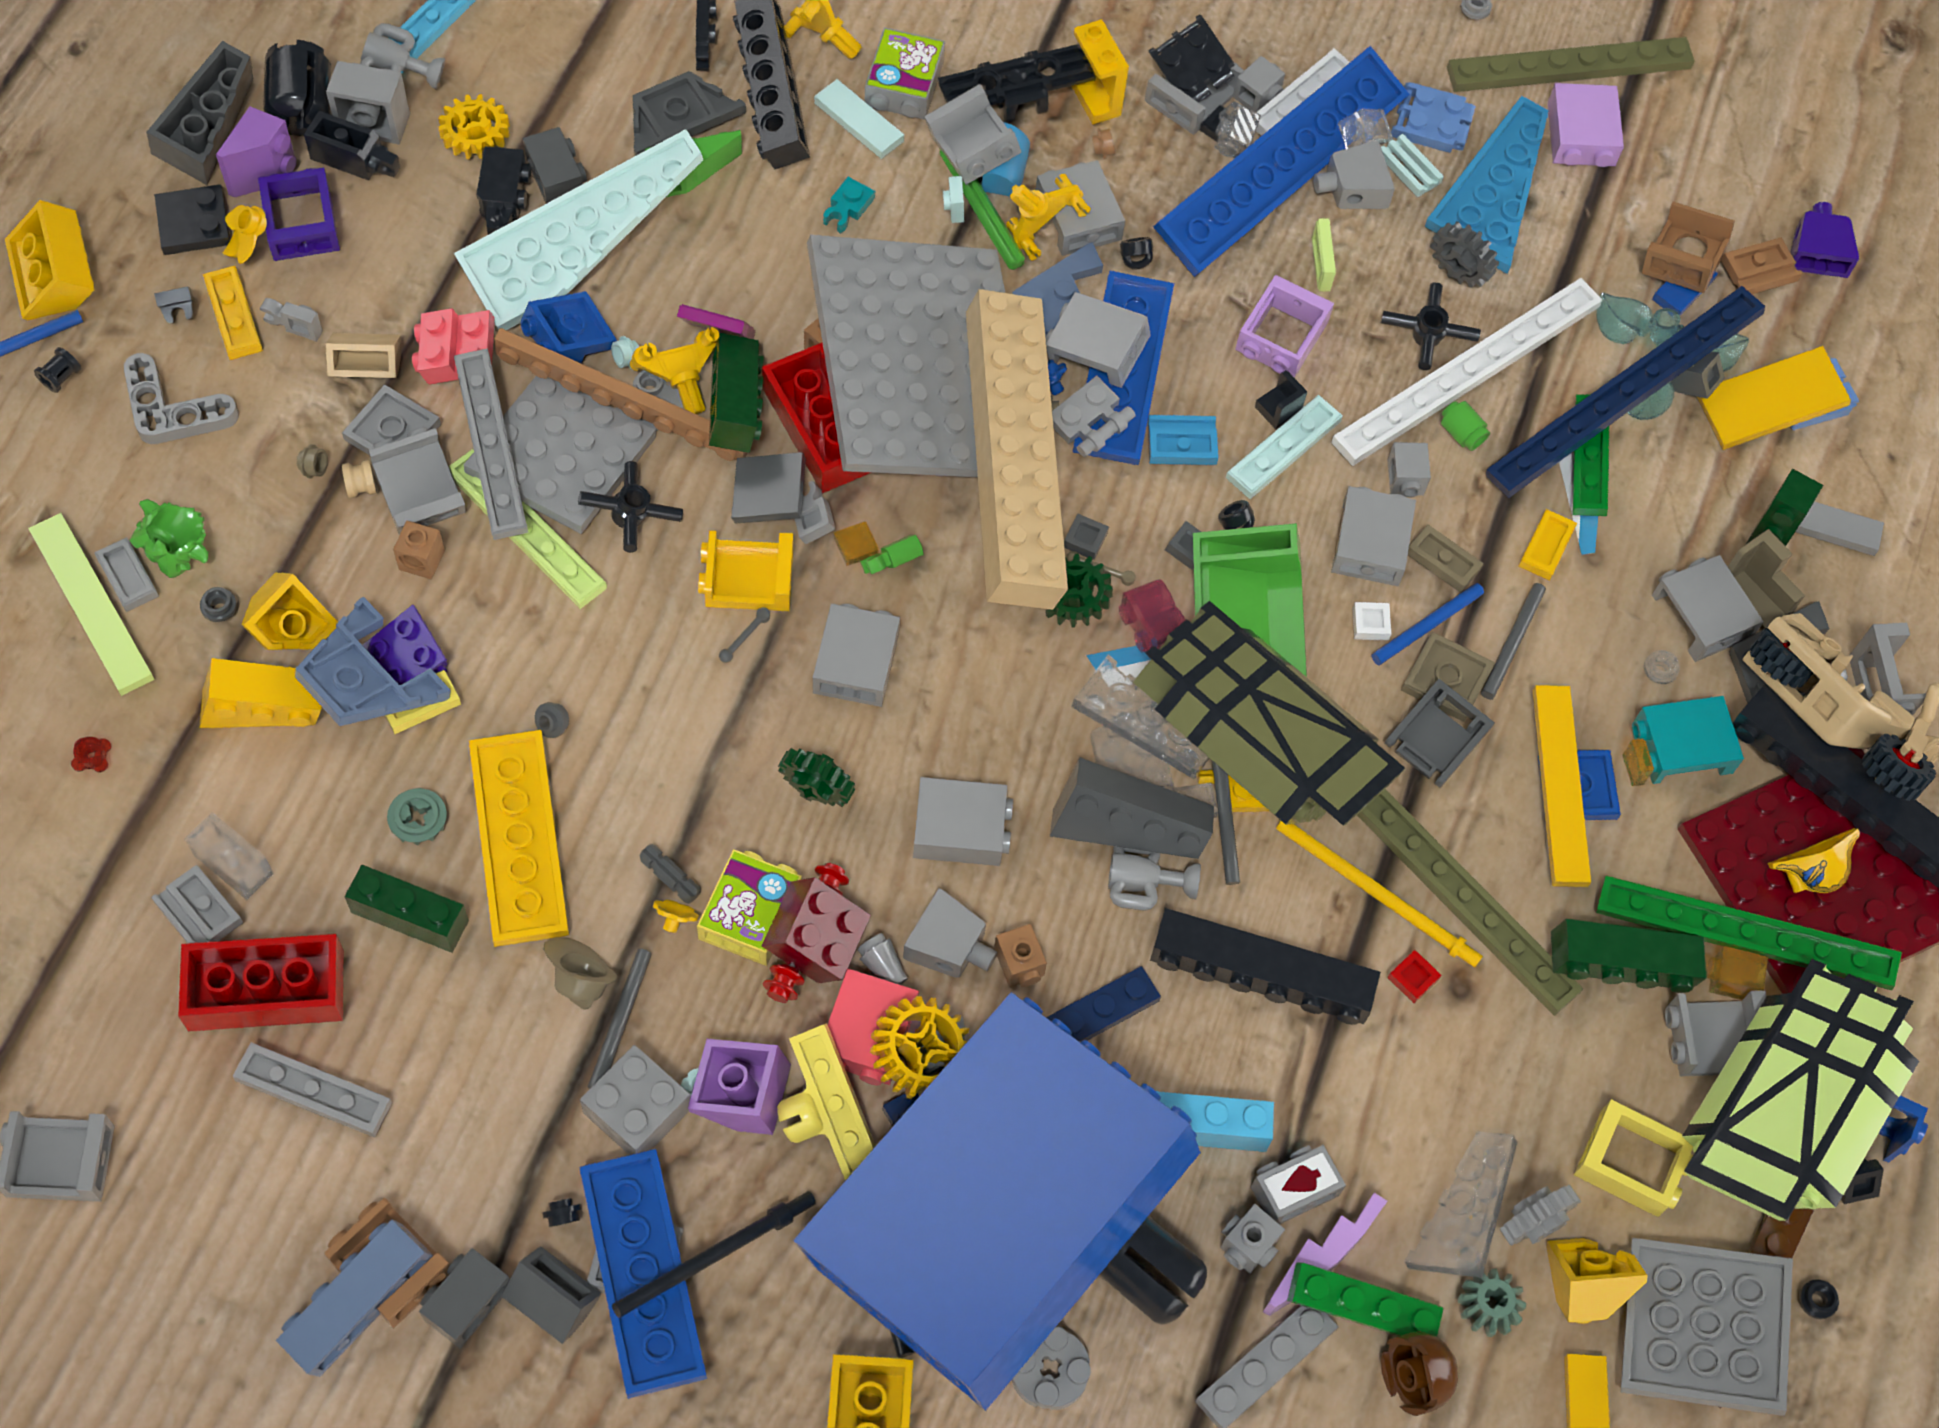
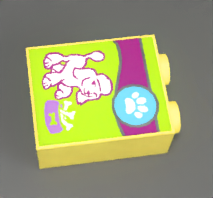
M733 849L697 925L698 939L767 966L772 953L761 946L790 882L802 880V876L798 875L796 870L787 865L778 864L775 866L767 863L754 852L744 851L742 853Z

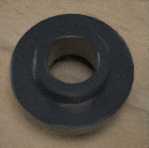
M572 1198L549 1203L550 1211L542 1213L543 1219H548L549 1227L580 1221L579 1211L582 1210L581 1204L573 1205Z
M1811 1280L1801 1288L1799 1302L1804 1312L1812 1318L1826 1319L1837 1311L1839 1296L1836 1289L1830 1283L1823 1280ZM1813 1294L1819 1295L1822 1298L1823 1306L1815 1304L1812 1299Z

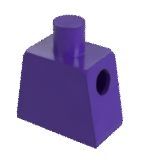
M1818 202L1813 206V211L1804 213L1796 227L1790 252L1796 261L1795 267L1798 271L1801 270V272L1848 278L1859 261L1852 221L1848 216L1833 214L1830 203Z

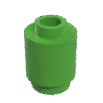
M1454 401L1442 412L1444 418L1441 421V425L1461 447H1467L1470 451H1473L1490 436L1487 423L1466 401L1461 403Z

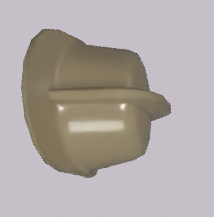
M563 937L550 938L544 943L543 950L555 966V989L581 1009H589L593 1001L602 996L607 984L617 980V974L587 945Z

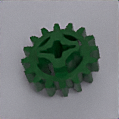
M1075 553L1073 561H1068L1065 557L1068 590L1053 610L1046 609V616L1048 618L1056 614L1057 624L1061 625L1067 619L1070 620L1072 628L1076 627L1077 620H1082L1086 626L1090 625L1089 617L1091 616L1100 620L1102 618V609L1109 610V598L1113 597L1110 573L1104 574V565L1100 563L1093 566L1091 556L1087 557L1084 562L1080 561L1079 554ZM1095 585H1097L1098 593L1096 597L1093 596Z
M790 748L789 751L785 752L778 765L780 767L778 772L785 775L783 779L788 781L789 785L793 786L800 793L799 796L810 802L815 800L823 804L828 803L831 806L837 804L843 807L844 804H848L855 791V783L849 780L850 776L845 774L844 770L833 762L834 759L825 754L817 755L813 752H805L800 748L798 751Z

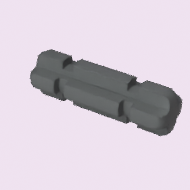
M649 844L639 855L641 862L649 869L653 868V873L673 892L677 891V896L685 903H692L701 893L700 886L692 879H688L686 877L687 874L667 856L663 857V852L656 845Z

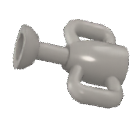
M381 23L375 27L373 33H369L363 48L360 64L373 68L390 69L400 73L408 69L425 75L429 85L437 89L444 69L445 58H437L431 63H427L410 57L409 52L415 44L413 34L394 25ZM392 39L403 42V44L400 45Z
M1114 846L1108 889H1111L1110 898L1113 904L1120 908L1149 910L1157 903L1156 887H1158V884L1183 887L1184 893L1189 898L1196 900L1201 865L1193 864L1187 867L1185 872L1160 870V866L1157 865L1160 853ZM1125 852L1146 854L1149 857L1146 859L1137 855L1125 854ZM1122 890L1131 892L1145 891L1146 896L1126 894L1121 892Z

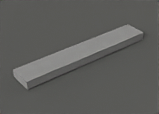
M488 348L454 355L493 539L497 540L528 533Z

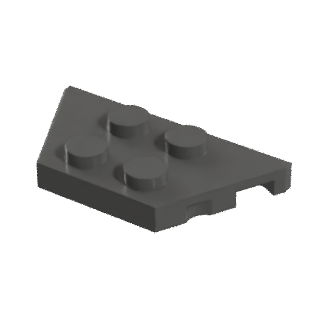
M690 71L633 95L634 155L637 156L644 152L646 148H651L685 129L690 136H694L746 113V104L741 99L735 102L724 96L723 89L714 84L704 82L701 77Z

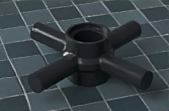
M1438 282L1430 284L1427 305L1416 316L1383 310L1381 317L1382 324L1413 329V338L1421 346L1418 367L1421 370L1431 369L1434 347L1445 336L1478 342L1481 329L1448 323V313L1440 306L1443 285Z
M628 461L624 464V486L614 497L580 491L578 497V505L612 510V520L616 525L623 528V550L628 553L637 551V527L646 517L681 522L683 516L682 508L650 503L648 491L638 485V464L634 461Z

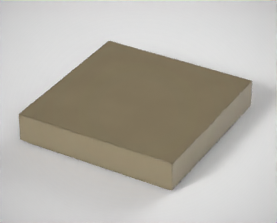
M1432 632L1401 691L1421 700L1436 681L1440 679L1474 705L1495 662ZM1447 700L1439 707L1443 712L1463 722L1467 718L1464 713Z

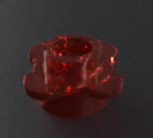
M91 736L78 739L73 748L75 758L71 761L72 768L77 772H81L84 769H94L98 773L105 771L109 765L106 758L107 752L112 748L111 743L105 738L99 740ZM90 753H95L93 757H88Z

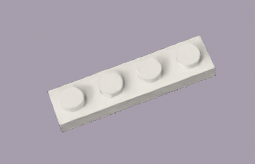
M1335 48L1256 112L1255 114L1259 115L1258 121L1255 114L1251 116L1256 126L1255 130L1262 136L1350 62Z

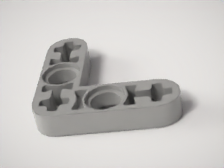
M136 353L126 359L124 373L134 423L140 438L145 443L159 444L229 428L237 422L239 418L238 409L233 398L226 394H215L165 406L159 372L153 358L148 354ZM145 367L144 374L147 381H140L137 374L138 368ZM153 393L156 395L155 400L149 404H140L138 402L142 394ZM225 407V414L218 415V409ZM201 411H206L208 419L204 420ZM192 413L196 415L195 421L189 425L178 423L179 418L183 414ZM153 415L156 429L149 431L150 424L147 416Z

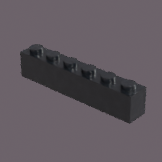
M1165 908L1150 961L1156 962L1159 967L1165 970L1177 971L1180 969L1193 973L1195 978L1202 981H1220L1229 984V987L1233 990L1257 992L1265 995V998L1272 1002L1285 1003L1287 1001L1300 1005L1304 1011L1309 1013L1321 1014L1323 1012L1337 1016L1339 1021L1350 1025L1365 1024L1372 1010L1381 973L1377 970Z

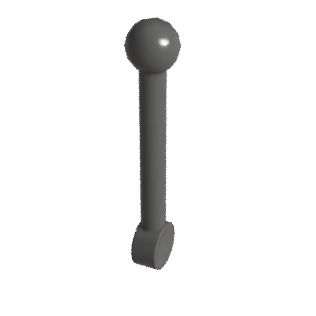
M759 608L754 621L728 649L720 651L719 658L722 662H730L736 649L758 625L769 621L770 611L767 608Z

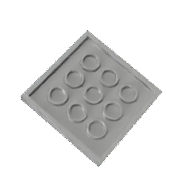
M536 376L503 416L521 501L580 534L583 533L601 509L578 505L580 491L611 496L624 480V464L628 461L637 463L656 438L655 429L628 417L610 406H603L595 402L591 396L583 392H571L565 389L560 382L549 377L543 379ZM473 452L464 464V472L480 479L475 453Z
M1632 1238L1631 1254L1635 1255L1648 1276L1647 1283L1627 1300L1620 1392L1785 1416L1787 1407L1793 1259Z

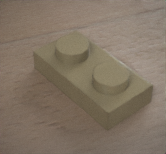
M1427 525L1409 545L1408 555L1461 593L1480 572L1484 564L1430 525Z

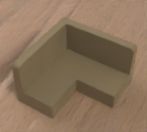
M1769 529L1740 548L1728 566L1764 621L1760 627L1762 630L1775 618L1793 613L1805 596L1781 571L1792 556V553Z

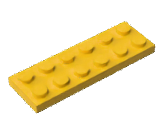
M535 730L469 740L494 947L569 936L542 731Z

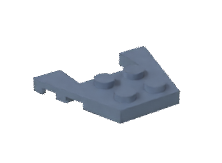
M1093 242L1083 246L1012 292L1015 295L1042 299L1045 338L1048 332L1054 329L1060 320L1059 317L1063 305L1070 302L1075 292L1080 293L1074 280L1102 273L1103 264Z
M365 597L360 598L354 604V609L347 617L343 616L336 624V629L326 640L322 639L296 667L295 678L339 726L448 700L451 690L431 668L406 683L399 685L358 641L383 627L384 618Z

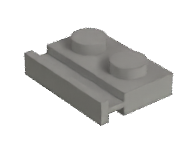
M195 865L167 885L166 890L158 896L155 894L151 897L187 943L219 941L243 923L240 916L198 865Z

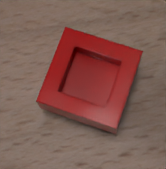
M1414 950L1390 972L1387 978L1415 1004L1439 981L1442 975Z

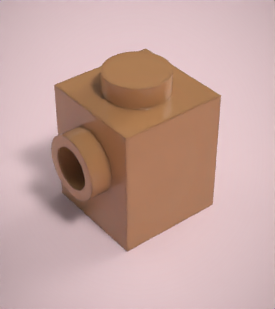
M1031 924L996 935L994 950L998 952L997 958L1009 988L1017 985L1029 987L1038 983L1045 974L1047 962Z

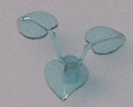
M1604 292L1600 295L1603 301L1596 313L1598 326L1602 334L1613 342L1628 344L1637 335L1645 337L1650 332L1651 340L1659 346L1684 328L1680 324V315L1673 309H1659L1653 316L1651 309L1636 299L1612 296ZM1735 334L1713 350V352H1718L1720 355L1723 372L1728 371L1737 363L1748 346V337ZM1669 382L1630 410L1628 414L1639 420H1649L1665 413L1670 408L1674 398L1672 383Z

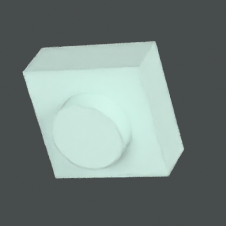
M961 176L949 177V190L943 191L944 210H950L951 223L964 222Z

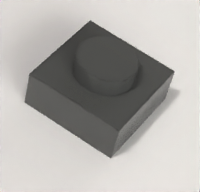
M1077 514L1064 540V548L1076 551L1085 557L1091 556L1092 560H1095L1108 534L1109 526Z
M1185 521L1169 542L1165 551L1193 570V533L1201 531Z

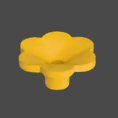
M656 900L653 903V908L657 910V913L666 917L663 929L668 932L676 933L680 922H695L698 920L699 915L690 906L682 905L672 900Z

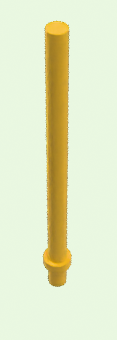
M1282 821L1278 824L1276 830L1450 950L1448 954L1453 958L1458 956L1474 968L1483 958L1480 953L1465 944L1467 940L1462 936L1458 939L1296 825H1286Z

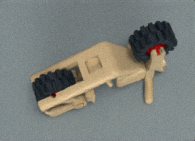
M1801 613L1775 618L1750 647L1751 651H1748L1744 656L1743 661L1827 744L1857 749L1870 748L1862 758V761H1864L1862 765L1868 769L1866 772L1869 776L1875 777L1874 782L1885 786V791L1889 793L1893 791L1895 796L1900 799L1903 796L1905 800H1916L1936 777L1937 773L1933 769V763L1939 760V737L1925 735L1935 718L1939 705L1938 683L1929 685L1921 713L1915 720L1907 710L1882 691H1876L1869 700L1865 699L1861 695L1865 689L1864 684L1860 683L1858 686L1852 687L1841 676L1853 655L1845 656L1841 652V646L1835 640L1825 637ZM1797 690L1807 694L1803 697Z

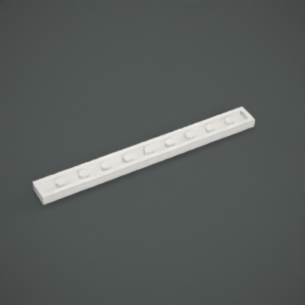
M1582 278L1578 279L1333 436L1331 443L1352 466L1356 465L1598 309L1603 300Z

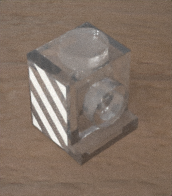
M1233 101L1219 114L1218 118L1221 121L1216 128L1215 134L1218 135L1214 148L1226 157L1236 158L1252 144L1261 115Z

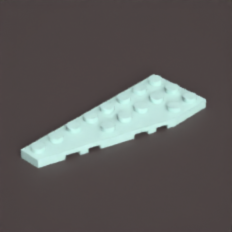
M685 129L455 252L454 255L486 310H490L495 317L494 324L497 329L508 330L521 323L527 304L530 301L567 295L703 161L702 154Z

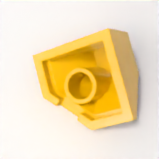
M275 572L251 597L241 625L265 650L314 649L322 639L326 640L336 629L338 621L294 574Z
M1586 1238L1547 1241L1546 1248L1556 1302L1568 1323L1585 1324L1594 1320L1608 1319L1647 1283L1648 1275L1633 1254L1619 1250L1617 1255L1598 1250V1242Z

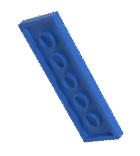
M1109 270L1103 301L1147 316L1151 335L1122 388L1109 384L1106 372L1092 367L1089 368L1087 383L1095 376H1098L1120 398L1119 405L1113 410L1120 412L1126 406H1129L1133 409L1136 416L1128 422V427L1120 434H1113L1105 441L1106 445L1098 452L1092 451L1088 456L1139 466L1174 283ZM1100 419L1091 428L1097 431L1105 422ZM1077 437L1074 441L1073 453L1080 454L1077 450V446L1083 442L1080 437Z
M649 1150L579 1167L627 1399L706 1380L707 1375L686 1280L621 1318H618L612 1309V1303L682 1264L657 1150Z

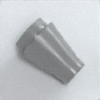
M883 933L872 937L857 949L861 954L859 960L878 978L899 985L908 979L902 969L891 939H886Z

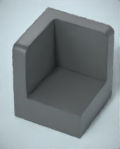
M1712 351L1699 360L1694 367L1691 366L1671 381L1673 392L1708 399L1725 379L1719 353Z

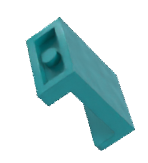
M1724 696L1642 707L1633 721L1632 733L1634 739L1640 743L1643 752V769L1646 773H1649L1652 784L1661 783L1667 775L1718 768L1720 776L1733 774L1744 760Z

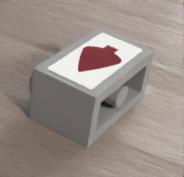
M1324 1145L1313 1150L1310 1146H1305L1291 1154L1290 1161L1282 1165H1278L1277 1161L1271 1162L1256 1172L1258 1176H1256L1252 1183L1251 1189L1263 1211L1279 1225L1340 1196L1346 1185Z

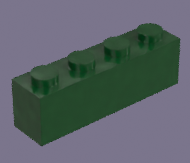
M719 332V338L717 339L712 357L709 446L750 453L753 440L760 439L762 420L757 418H760L763 398L758 396H760L763 386V376L759 375L762 371L764 355L759 354V340Z
M1567 918L1551 931L1553 973L1567 974V977L1570 979L1582 980L1590 977L1602 979V982L1606 984L1636 983L1637 987L1644 989L1657 986L1667 987L1675 993L1690 992L1695 986L1707 979L1704 937Z

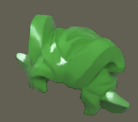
M149 499L139 502L145 517L136 524L137 528L129 541L135 548L142 547L147 558L157 563L162 573L169 578H174L186 570H190L189 561L191 559L198 560L203 564L208 561V551L202 545L206 534L203 528L205 519L201 517V512L195 511V508L179 507L170 502L168 504L163 503L161 506Z

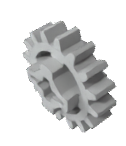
M1570 1184L1566 1187L1563 1186L1556 1192H1551L1548 1186L1544 1187L1516 1204L1511 1211L1514 1215L1513 1219L1503 1224L1504 1226L1500 1228V1231L1510 1246L1515 1243L1518 1244L1525 1238H1529L1532 1244H1535L1565 1226L1566 1222L1570 1220L1566 1214L1581 1201Z

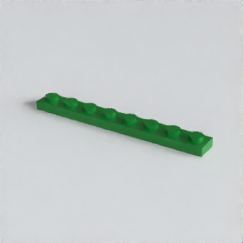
M1605 876L1596 910L1597 914L1666 932L1704 937V942L1806 968L1811 959L1826 964V969L1833 975L1845 978L1847 974L1877 985V987L1891 991L1895 987L1902 954L1900 951L1610 876Z

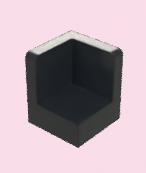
M1288 370L1280 373L1277 387L1258 398L1255 408L1277 430L1303 408L1307 391Z

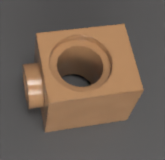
M406 520L393 551L399 570L432 580L445 549L440 530Z

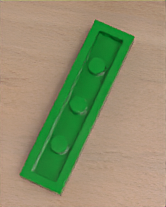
M1576 394L1575 405L1589 395ZM1610 426L1574 451L1572 515L1607 516Z
M1296 1262L1287 1298L1288 1302L1396 1336L1419 1331L1437 1336L1444 1307L1303 1262Z

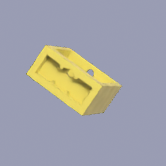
M1611 1099L1599 1114L1574 1176L1659 1217L1667 1208L1673 1210L1680 1199L1683 1189L1678 1187L1682 1175L1687 1176L1684 1170L1693 1157V1154H1691L1693 1146L1682 1137L1683 1134ZM1617 1125L1676 1153L1660 1192L1601 1163Z

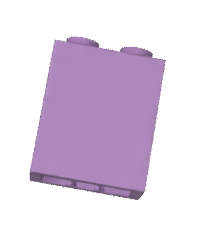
M1555 83L1547 103L1553 164L1596 165L1599 167L1616 166L1624 147L1617 86Z

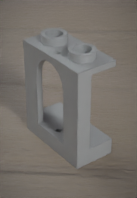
M1873 624L1850 654L1853 655L1850 664L1856 686L1860 683L1865 685L1861 695L1869 700L1873 694L1866 668L1876 667L1882 692L1913 715L1923 704L1926 693L1903 694L1894 660V655L1910 636L1908 624Z

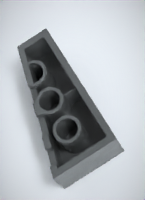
M1079 758L1053 808L1050 837L1199 859L1213 834L1214 806Z

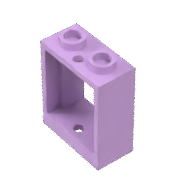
M1275 275L1240 330L1235 350L1241 352L1249 359L1257 360L1271 367L1277 373L1288 370L1295 378L1328 324L1334 303ZM1271 307L1313 326L1296 354L1255 334Z

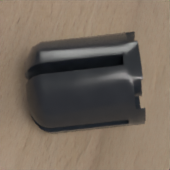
M296 39V45H284L277 48V43H275L267 50L264 68L263 110L268 114L285 120L289 135L304 136L318 111L330 114L326 90L331 80V62L324 55L322 47L313 42Z
M1149 1215L1099 1274V1277L1108 1282L1152 1321L1164 1325L1177 1320L1186 1310L1188 1304L1127 1253L1128 1250L1132 1247L1193 1299L1205 1286L1207 1268L1200 1258Z

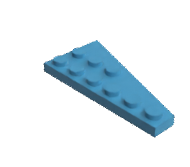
M1521 96L1428 217L1425 227L1437 233L1447 223L1453 226L1456 222H1459L1462 228L1471 225L1473 231L1482 232L1481 239L1483 241L1489 240L1491 242L1490 250L1497 252L1494 259L1499 262V265L1496 268L1508 274L1549 110Z

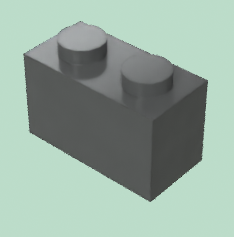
M560 127L522 138L527 163L531 164V172L546 204L587 181L582 163H576L573 158L576 157L573 143L570 138H564Z
M473 1248L466 1255L460 1254L454 1259L447 1270L448 1277L439 1287L434 1285L428 1290L421 1300L422 1308L419 1310L425 1322L460 1349L503 1298L501 1295L510 1280L508 1275Z

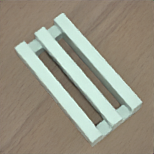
M1404 134L1398 136L1397 141L1391 140L1387 147L1381 146L1387 166L1417 197L1442 183L1444 176ZM1393 152L1405 164V166H1403L1401 162L1392 154ZM1413 173H1414V175L1424 184L1423 186H1422L1421 183L1412 175Z

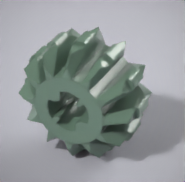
M1492 1268L1487 1276L1479 1270L1474 1273L1473 1280L1467 1279L1462 1284V1288L1466 1293L1458 1297V1303L1468 1308L1461 1313V1318L1469 1319L1472 1317L1475 1320L1471 1327L1472 1331H1478L1483 1325L1485 1326L1487 1337H1493L1497 1330L1502 1335H1507L1511 1331V1325L1518 1326L1523 1319L1518 1312L1523 1311L1527 1303L1516 1298L1523 1292V1287L1516 1286L1512 1288L1509 1285L1513 1279L1512 1274H1507L1501 1280L1497 1268ZM1490 1297L1497 1301L1494 1309L1487 1304Z

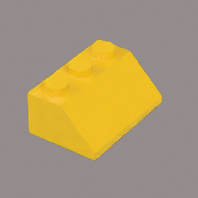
M39 200L5 238L21 316L24 320H33L75 310L94 291V282L91 278L87 261L88 257L85 252L76 210Z

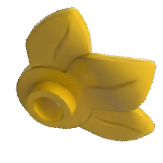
M241 204L230 211L225 217L226 224L234 230V233L223 251L224 255L237 258L240 264L249 259L254 251L257 237L265 231L267 225L265 212L262 208L257 206L248 207Z

